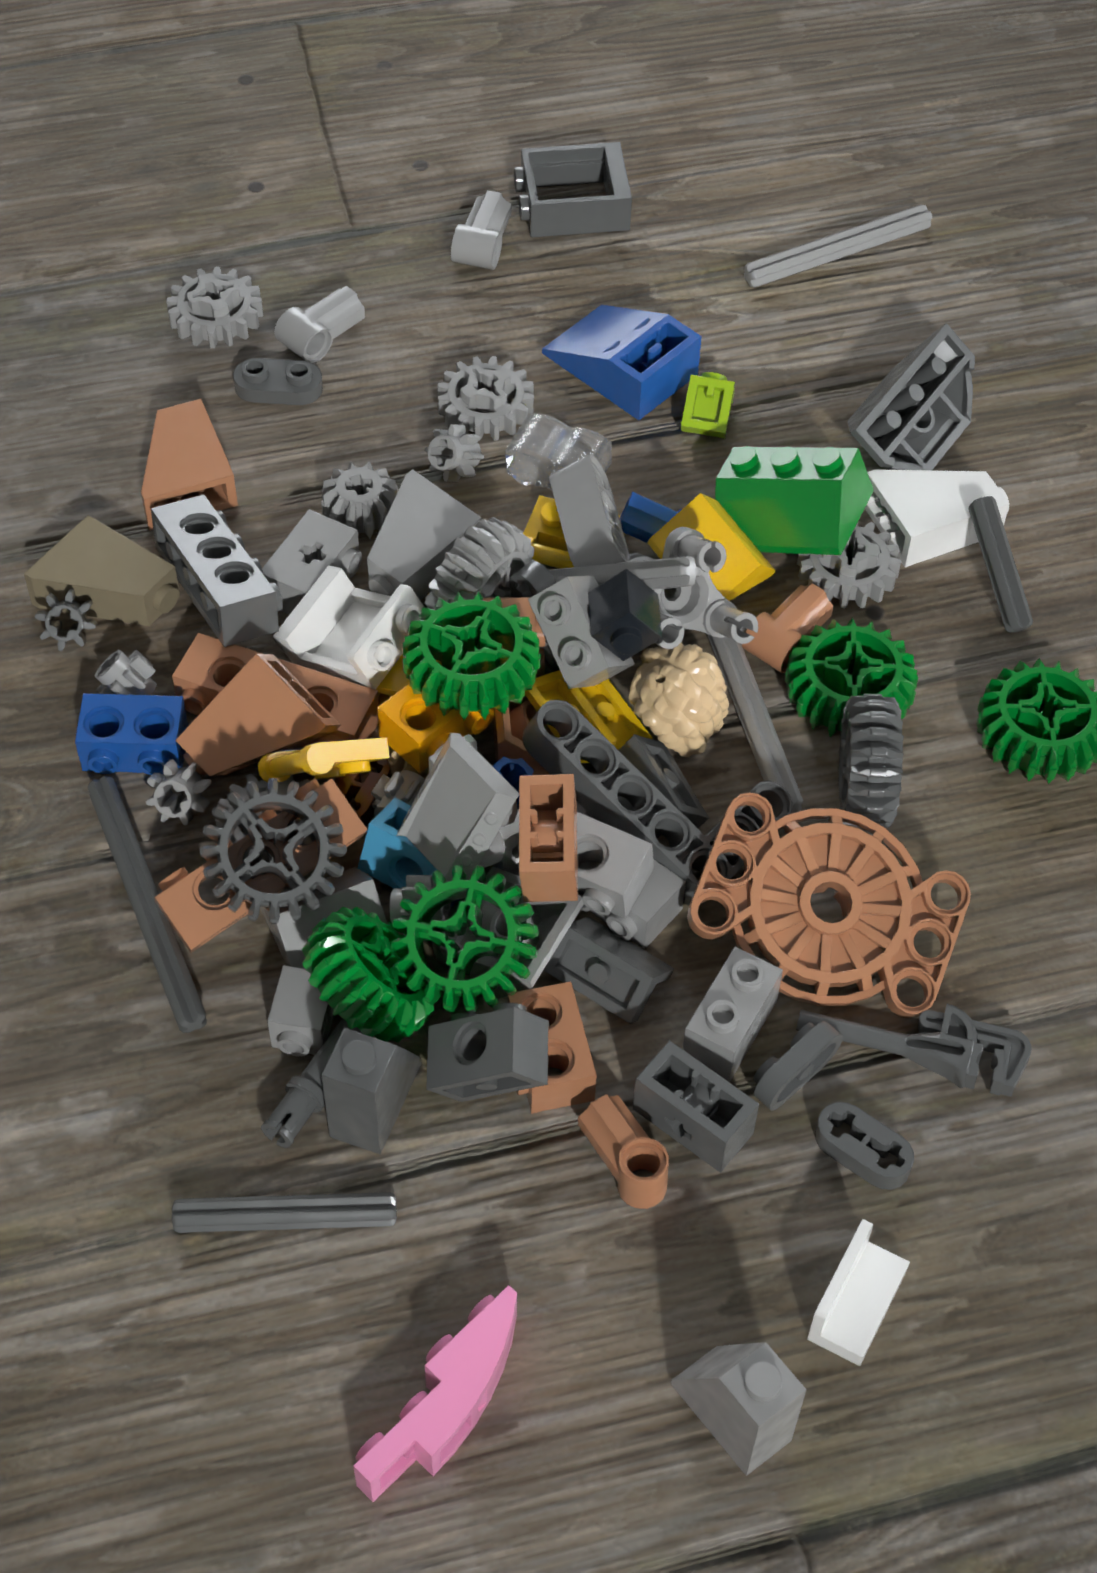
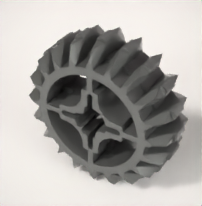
M882 694L851 696L846 703L843 719L841 720L842 728L838 751L840 809L863 815L877 824L889 828L897 816L899 796L902 790L904 736L902 735L903 721L901 719V710L894 697H883Z
M270 778L267 785L268 794L261 796L257 784L254 781L248 782L246 788L250 800L244 802L238 793L231 791L228 793L227 799L234 811L230 813L220 806H215L212 810V815L215 819L223 824L222 828L214 825L204 826L203 835L218 841L217 845H205L200 848L201 857L217 859L218 863L203 869L204 877L206 879H213L222 875L224 880L214 887L213 894L216 898H219L232 890L235 895L230 900L228 909L233 913L240 909L244 900L251 903L248 912V920L255 922L258 919L260 907L270 908V924H278L280 918L279 908L286 906L292 921L299 920L301 913L297 902L303 900L310 910L316 911L320 907V903L313 891L317 889L322 894L331 896L335 890L332 883L323 878L324 875L341 877L343 874V866L329 861L330 857H341L347 852L346 845L329 842V839L338 837L343 833L342 824L324 826L323 822L330 818L334 809L331 805H326L315 813L311 808L318 798L316 791L311 790L308 792L303 802L295 799L299 789L298 782L291 781L288 785L287 795L277 794V779ZM266 810H280L297 816L301 821L297 824L294 822L284 829H275L265 823L262 818L259 819L255 813ZM242 823L254 844V850L244 859L243 864L233 870L228 857V845L233 832ZM313 833L318 847V863L311 876L305 880L293 858V851L303 843V839ZM262 836L265 840L273 839L274 845L277 840L283 843L288 841V844L283 849L284 865L282 862L273 863V857L270 863L263 859L259 862V858L264 853ZM272 873L281 878L285 884L288 883L292 890L283 893H265L249 887L245 882L250 878L254 879L260 874Z

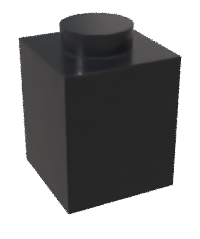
M628 569L623 570L588 593L591 637L622 661L627 660L662 638L658 594Z

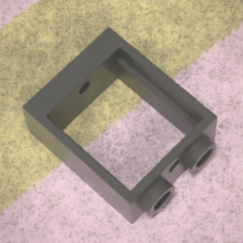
M620 142L521 149V166L514 167V184L516 192H523V195H519L520 220H528L531 238L630 230L632 196ZM604 182L606 196L538 200L536 187Z

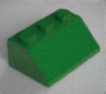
M744 446L732 448L716 477L715 500L721 504L760 552L841 555L874 489L859 448Z

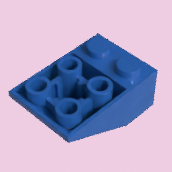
M600 305L543 347L542 354L628 414L640 420L690 381L691 375H698L702 336L669 314Z

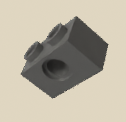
M500 1003L493 1007L492 1012L483 1014L457 1013L451 1016V1021L429 1026L426 1090L464 1102L548 1085L549 1020L527 1012L526 1006L522 1004Z

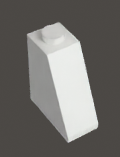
M872 470L868 472L874 491L865 510L881 533L886 531L890 533L889 545L899 546L898 558L904 567L979 542L968 509L974 500L986 496H992L996 499L1003 525L1009 511L1010 503L1005 491L1001 487L996 486L986 471Z

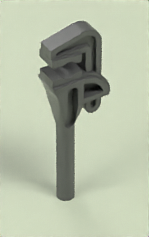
M948 1003L945 1013L933 1010L922 1012L917 1025L919 1033L902 1034L805 1010L800 1011L796 1028L799 1031L809 1022L816 1026L822 1021H827L843 1035V1042L902 1055L945 1077L959 1088L974 1089L982 1051L994 1053L991 1061L993 1074L990 1081V1093L999 1096L1000 1094L1012 1096L1028 1064L1032 1051L1030 1040L1022 1032L971 1020L963 1010Z

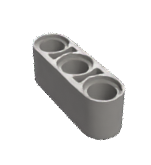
M590 454L551 474L549 477L573 566L582 567L630 562L628 547L610 483L598 459L593 454Z

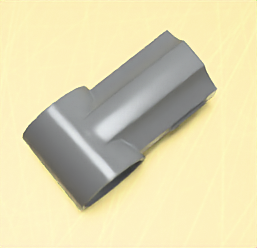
M487 190L486 194L476 198L466 223L458 224L455 229L451 245L452 262L490 270L496 268L501 253L502 236L511 217V203L506 201L501 193Z
M345 286L342 289H337L305 311L299 307H292L286 310L278 319L274 334L277 340L303 360L316 363L330 350L334 338L365 318V309L358 299L357 293L348 286Z

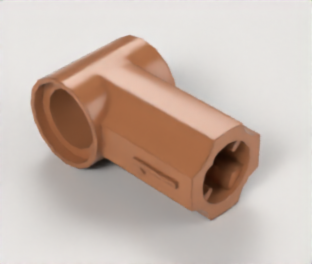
M813 583L809 586L800 585L771 615L762 612L756 617L758 632L747 629L745 633L752 635L754 639L749 643L742 644V647L782 674L786 673V669L789 668L787 666L789 655L792 653L793 648L797 647V642L801 639V636H810L815 625L822 626L832 616L834 605L828 600L825 591Z
M606 1094L591 1102L589 1107L578 1116V1126L617 1180L621 1199L626 1204L637 1209H648L656 1206L663 1200L667 1192L669 1155L666 1148L659 1141L648 1137L619 1095L608 1096ZM646 1169L654 1173V1175L639 1177L632 1172Z

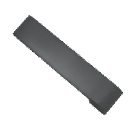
M550 700L543 704L523 731L522 740L527 752L550 775L574 774L576 801L596 820L651 843L653 859L686 881L683 904L690 905L698 884V880L693 875L692 868L702 873L722 819L704 835L574 706L562 700ZM543 724L554 727L558 731L560 738L550 735L545 730ZM580 760L592 764L597 774L586 771L581 765ZM772 781L760 782L749 791L750 793L759 794L768 800L772 806L775 821L791 814L793 804L791 796L779 783ZM617 796L626 798L631 803L633 811L624 808L618 801ZM745 805L735 810V822L742 830L753 832L762 827V815L755 807ZM655 832L661 833L666 837L670 848L658 842ZM730 852L721 854L717 857L716 861L718 872L727 879H731L744 865V861L740 856Z

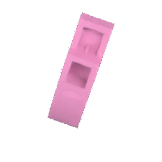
M509 1285L496 1298L492 1295L483 1298L469 1314V1323L454 1338L450 1334L445 1335L431 1348L426 1356L427 1363L425 1364L426 1387L431 1392L427 1394L425 1391H421L413 1396L402 1409L399 1415L401 1420L385 1436L381 1432L373 1435L358 1451L356 1455L358 1462L354 1465L356 1486L372 1502L416 1460L434 1476L454 1455L477 1424L500 1380L512 1345L517 1317V1292Z

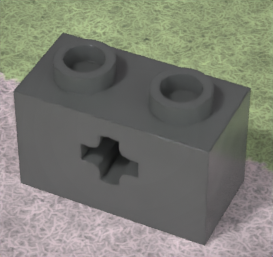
M671 1041L663 1047L636 1078L633 1110L720 1173L754 1134L759 1103Z

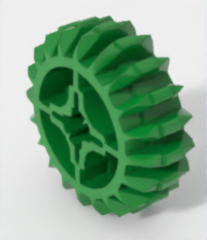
M479 591L470 600H464L459 592L452 603L438 598L435 610L422 607L419 620L410 622L408 636L405 637L402 645L403 657H405L403 659V671L406 674V678L410 679V687L413 690V694H422V700H424L426 707L439 703V709L443 716L453 709L459 710L463 720L467 718L470 712L476 711L485 720L491 708H495L505 714L509 707V701L521 704L522 698L525 696V690H532L536 681L537 669L540 668L539 638L537 637V632L532 631L529 617H520L516 604L503 608L499 595L490 602L483 601Z
M853 617L847 626H841L834 619L827 629L815 625L810 636L802 635L801 639L797 642V647L793 648L792 653L789 655L787 665L789 668L786 669L785 674L789 703L797 704L798 717L811 716L810 723L812 729L822 725L828 727L827 730L830 737L837 731H841L844 708L851 696L882 694L883 697H894L899 704L901 719L906 716L907 710L910 709V705H913L916 695L915 689L917 687L918 675L917 670L914 669V655L905 653L904 640L891 641L890 629L880 633L874 631L872 621L866 627L857 626Z
M1040 658L1033 664L1032 668L1021 660L1014 667L1013 671L1003 668L1001 673L998 674L997 679H991L990 683L987 684L984 695L980 698L977 711L979 713L976 726L977 732L982 734V748L993 749V763L1007 761L1009 774L1017 769L1025 771L1028 782L1036 774L1043 775L1048 784L1055 779L1056 774L1067 782L1075 775V772L1085 774L1091 768L1092 762L1097 763V692H1094V679L1080 680L1078 668L1070 673L1063 671L1060 661L1052 668L1045 667Z
M461 865L453 866V881L449 882L446 881L439 870L434 871L432 879L436 887L430 891L423 883H415L414 889L421 897L417 904L409 899L401 900L400 906L410 914L409 920L402 918L394 919L392 927L400 933L407 934V936L391 941V949L396 953L409 954L399 959L395 966L400 973L414 971L406 983L412 991L420 990L427 985L423 1000L430 1005L438 1001L444 992L443 1007L449 1012H454L460 996H463L464 1006L469 1013L477 1011V996L482 994L490 1007H494L498 1004V998L493 991L501 985L503 990L512 996L516 993L517 989L508 979L510 975L514 973L524 979H527L530 975L529 969L518 961L520 957L527 959L537 957L538 950L536 947L522 943V941L538 936L539 929L535 924L520 923L529 919L534 914V910L529 903L515 906L523 895L518 886L515 885L502 892L505 887L506 878L499 872L493 875L485 885L486 870L483 866L477 865L473 869L470 880L466 879L465 871ZM465 898V901H460L456 914L445 921L431 920L434 914L446 904ZM482 900L490 902L503 912L508 929L507 938L498 937L494 932L482 928L483 913L480 910ZM467 927H470L469 929L475 937H480L482 941L466 942L463 950H460L461 948L453 939L450 940L448 936H462L465 934ZM423 939L432 940L436 945L446 947V964L449 966L447 978L437 975L428 966L424 955ZM498 954L502 955L499 961L483 975L464 980L465 975H470L473 964L479 958L484 956L498 957Z
M341 907L337 912H332L327 918L324 917L312 929L313 932L309 935L307 943L302 948L305 957L302 964L305 970L311 974L308 981L310 985L318 988L320 991V1001H325L332 1007L333 1015L339 1014L345 1019L348 1028L353 1029L357 1027L364 1035L375 1036L376 1039L385 1042L392 1040L398 1043L403 1038L409 1037L414 1031L420 1029L428 1021V1016L434 1011V1006L423 1000L427 985L420 990L412 991L406 983L414 971L400 973L397 970L395 964L409 953H396L391 949V941L406 937L396 932L391 922L383 923L376 913L366 914L359 907H355L352 910Z

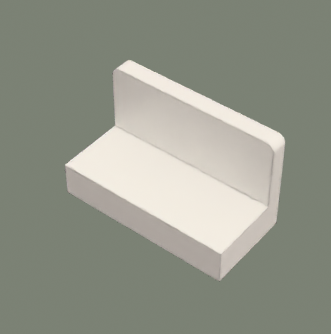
M862 1219L816 1309L807 1339L858 1366L861 1365L910 1263L869 1242L873 1224Z

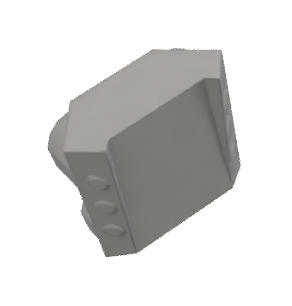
M450 733L396 836L407 837L428 861L443 874L447 882L453 881L452 869L454 865H461L465 871L466 879L470 880L472 871L477 865L486 868L502 861L505 846L499 830L501 827L515 821L518 812L516 800L519 792L460 733Z

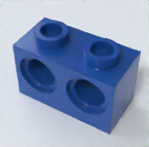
M83 693L75 739L82 771H94L99 774H111L114 772H134L152 775L154 772L164 774V765L172 759L177 763L178 768L183 767L185 750L175 741L188 727L183 696Z

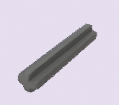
M992 496L981 497L974 500L968 509L1005 629L1009 633L1020 632L1033 624L1032 615L996 499Z

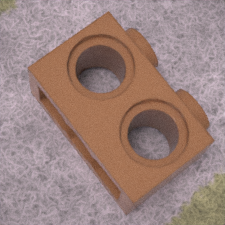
M571 981L518 991L512 996L508 995V1003L522 1004L526 1006L527 1012L549 1020L548 1068H558L564 1072L557 1076H548V1085L516 1091L517 1095H527L531 1114L595 1101L597 1074Z

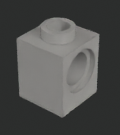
M283 965L267 1020L271 1046L279 1048L282 1052L292 1056L316 1055L330 1036L335 1017L333 1009L327 1002L320 1001L321 993L318 988L310 985L308 980L311 974L302 968Z

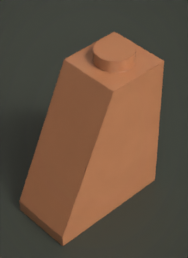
M201 399L157 410L141 490L146 523L149 530H153L151 508L200 495H205L215 510H224L238 506L234 474Z
M256 653L175 741L186 751L183 755L185 761L189 765L193 762L197 763L195 771L199 774H208L209 776L228 775L258 763L266 754L288 751L334 733L341 724L273 654Z

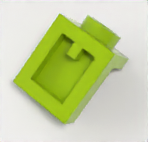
M704 372L701 376L691 375L681 422V431L725 438L731 404L734 399L735 382L727 381L726 376L714 372Z

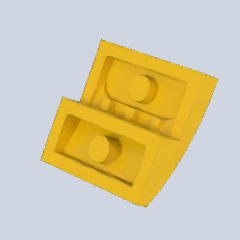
M558 670L536 678L532 690H525V696L536 711L550 700L568 702L617 750L634 734L652 739V736L609 679L596 686L568 689L561 671ZM547 725L555 737L560 738L558 731L551 725ZM580 760L581 763H589L587 761Z

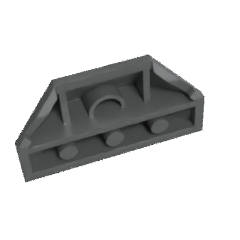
M947 323L942 325L892 368L847 421L850 433L882 468L889 470H932L971 423L973 399L971 371L975 367L974 354Z

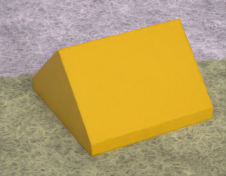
M702 493L697 495L648 541V545L660 559L663 557L668 535L679 527L697 530L703 534L705 539L721 543L726 550L725 564L717 572L713 573L710 570L709 576L716 589L728 601L773 576L776 571L721 504Z

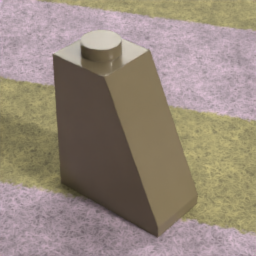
M89 515L24 573L31 604L35 607L51 610L52 608L46 601L48 594H54L60 601L65 599L70 589H74V600L81 604L89 600L93 602L89 610L86 611L88 617L150 626L162 614L172 610L178 598H180L174 565ZM68 609L62 611L63 613H71Z

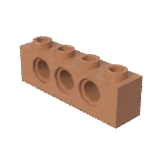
M197 633L172 675L175 695L183 696L185 710L199 715L256 653H263L235 644L224 647L219 639ZM277 658L341 724L334 733L301 745L302 747L318 742L371 738L378 725V690Z
M332 778L321 786L316 779H313L298 789L295 799L302 802L311 790L318 793L317 801L311 808L315 813L326 805H331L334 809L333 814L323 824L326 827L340 823L343 827V833L338 837L329 839L330 843H340L348 847L367 832V828ZM266 810L258 816L259 819L262 818L265 823L275 829H284L292 821L299 819L297 816L285 811L277 815L274 810ZM248 835L234 844L231 840L229 841L228 857L233 870L243 864L244 855L249 850L254 849V844ZM262 836L264 850L273 857V863L282 862L284 865L285 861L282 855L288 841L283 843L277 840L274 845L273 839L265 840ZM316 839L309 845H299L293 851V858L299 866V872L303 877L317 866L318 847ZM205 858L207 862L190 874L185 867H182L158 884L162 892L155 896V902L190 953L247 916L251 903L244 900L238 911L235 913L230 911L228 905L235 895L232 890H230L228 899L220 905H209L201 899L198 889L201 883L206 880L203 869L218 863L217 859ZM272 873L258 875L254 879L250 878L245 882L249 887L265 893H280L289 887L288 883L285 884L281 878Z

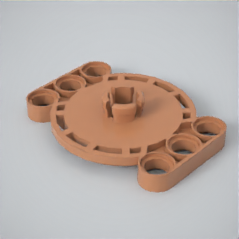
M749 792L734 798L724 813L690 902L687 919L693 932L705 939H718L732 930L739 949L755 956L750 946L757 944L768 961L783 969L781 980L787 975L800 983L815 986L813 994L798 990L781 981L779 992L794 1000L817 1006H845L869 999L883 991L886 1004L893 1013L899 1017L913 1018L918 1017L922 1012L931 1008L936 1000L970 903L971 892L965 879L952 871L936 872L923 882L918 866L905 846L885 827L863 815L837 808H818L789 814L775 821L773 809L768 800L759 794ZM745 805L755 807L762 815V827L753 832L742 830L735 822V810ZM809 819H828V823H815L804 827L798 824V822ZM843 822H847V823H851V824L857 825V826H859V827H861V828L867 830L868 832L872 833L873 835H870V834H868V833L862 831V830L859 829V828H855V827H852V826L844 825ZM784 828L786 835L780 838L778 831ZM882 841L896 853L897 857L903 864L902 867L896 859V857L894 856V854L884 844L881 843ZM727 852L740 856L745 865L743 876L733 880L723 877L718 872L716 866L718 856ZM908 878H910V880H911V883H912V886H913V889H912V890L910 889V886H909V883H908V880H907ZM947 883L955 889L958 901L954 909L944 910L934 904L931 898L933 885ZM827 888L835 889L833 897L840 904L842 916L845 918L835 923L824 922L818 918L811 907V895L824 893ZM707 900L721 903L727 913L725 924L716 928L703 924L698 916L699 905ZM748 920L751 932L744 935L741 923ZM927 930L937 935L941 943V951L937 957L926 958L916 951L914 937L917 932ZM878 972L881 982L873 986L872 975ZM909 978L920 983L924 991V1000L920 1006H906L899 1000L896 991L900 980ZM856 983L860 992L846 996H827L829 987H844Z

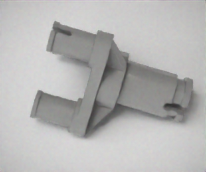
M688 527L674 529L666 539L662 559L684 556L693 557L696 567H700L701 574L699 577H696L693 586L653 589L659 597L662 638L654 643L665 649H673L681 643L684 637V629L701 631L717 638L728 637L740 644L752 641L754 637L745 633L744 630L749 629L756 633L758 632L756 617L748 612L737 610L736 606L716 589L709 576L710 570L713 573L717 572L725 564L727 556L724 546L717 541L705 539L703 534L697 530ZM639 553L629 554L630 562L654 560Z

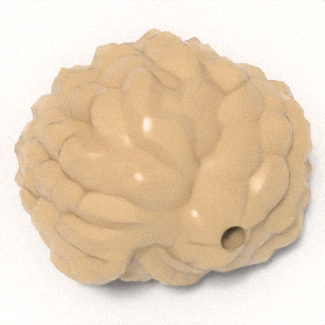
M682 642L673 649H665L659 646L643 650L640 655L643 664L638 667L632 679L629 692V701L634 705L633 712L641 718L645 726L650 727L653 734L657 735L658 740L664 743L668 749H673L685 758L693 754L703 753L713 733L720 732L724 724L723 719L728 714L729 701L725 694L727 685L717 665V660L711 654L702 652V648L698 645L688 644L684 646Z

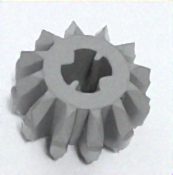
M350 461L346 471L334 468L331 479L323 481L321 490L322 513L328 518L357 529L358 533H365L371 539L373 530L380 531L399 491L396 480L390 479L386 468L374 470L370 461L363 467H356Z

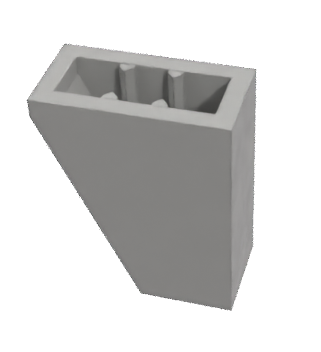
M412 469L406 474L367 557L369 589L371 592L391 596L398 586L403 584L410 586L419 600L423 599L431 592L429 583L435 579L437 574L436 567L442 564L445 559V553L453 548L455 539L458 537L462 538L466 529L470 526L475 527L477 522L482 520V517Z
M766 1342L716 1346L671 1380L673 1388L746 1476L792 1441L807 1390Z

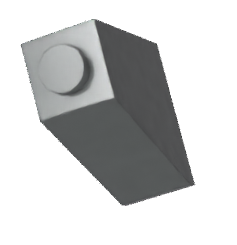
M344 1028L321 1075L329 1136L381 1155L421 1066V1057L397 1045Z

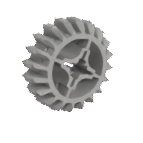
M495 517L489 520L482 519L477 522L475 527H468L464 536L456 538L453 548L445 553V559L442 564L436 567L437 574L435 579L429 583L431 592L425 601V604L428 606L427 608L435 610L438 598L448 603L454 602L458 592L464 600L473 599L478 591L482 598H495L498 595L500 598H511V576L530 561H534L532 559L534 547L531 546V539L514 525L506 521H500Z

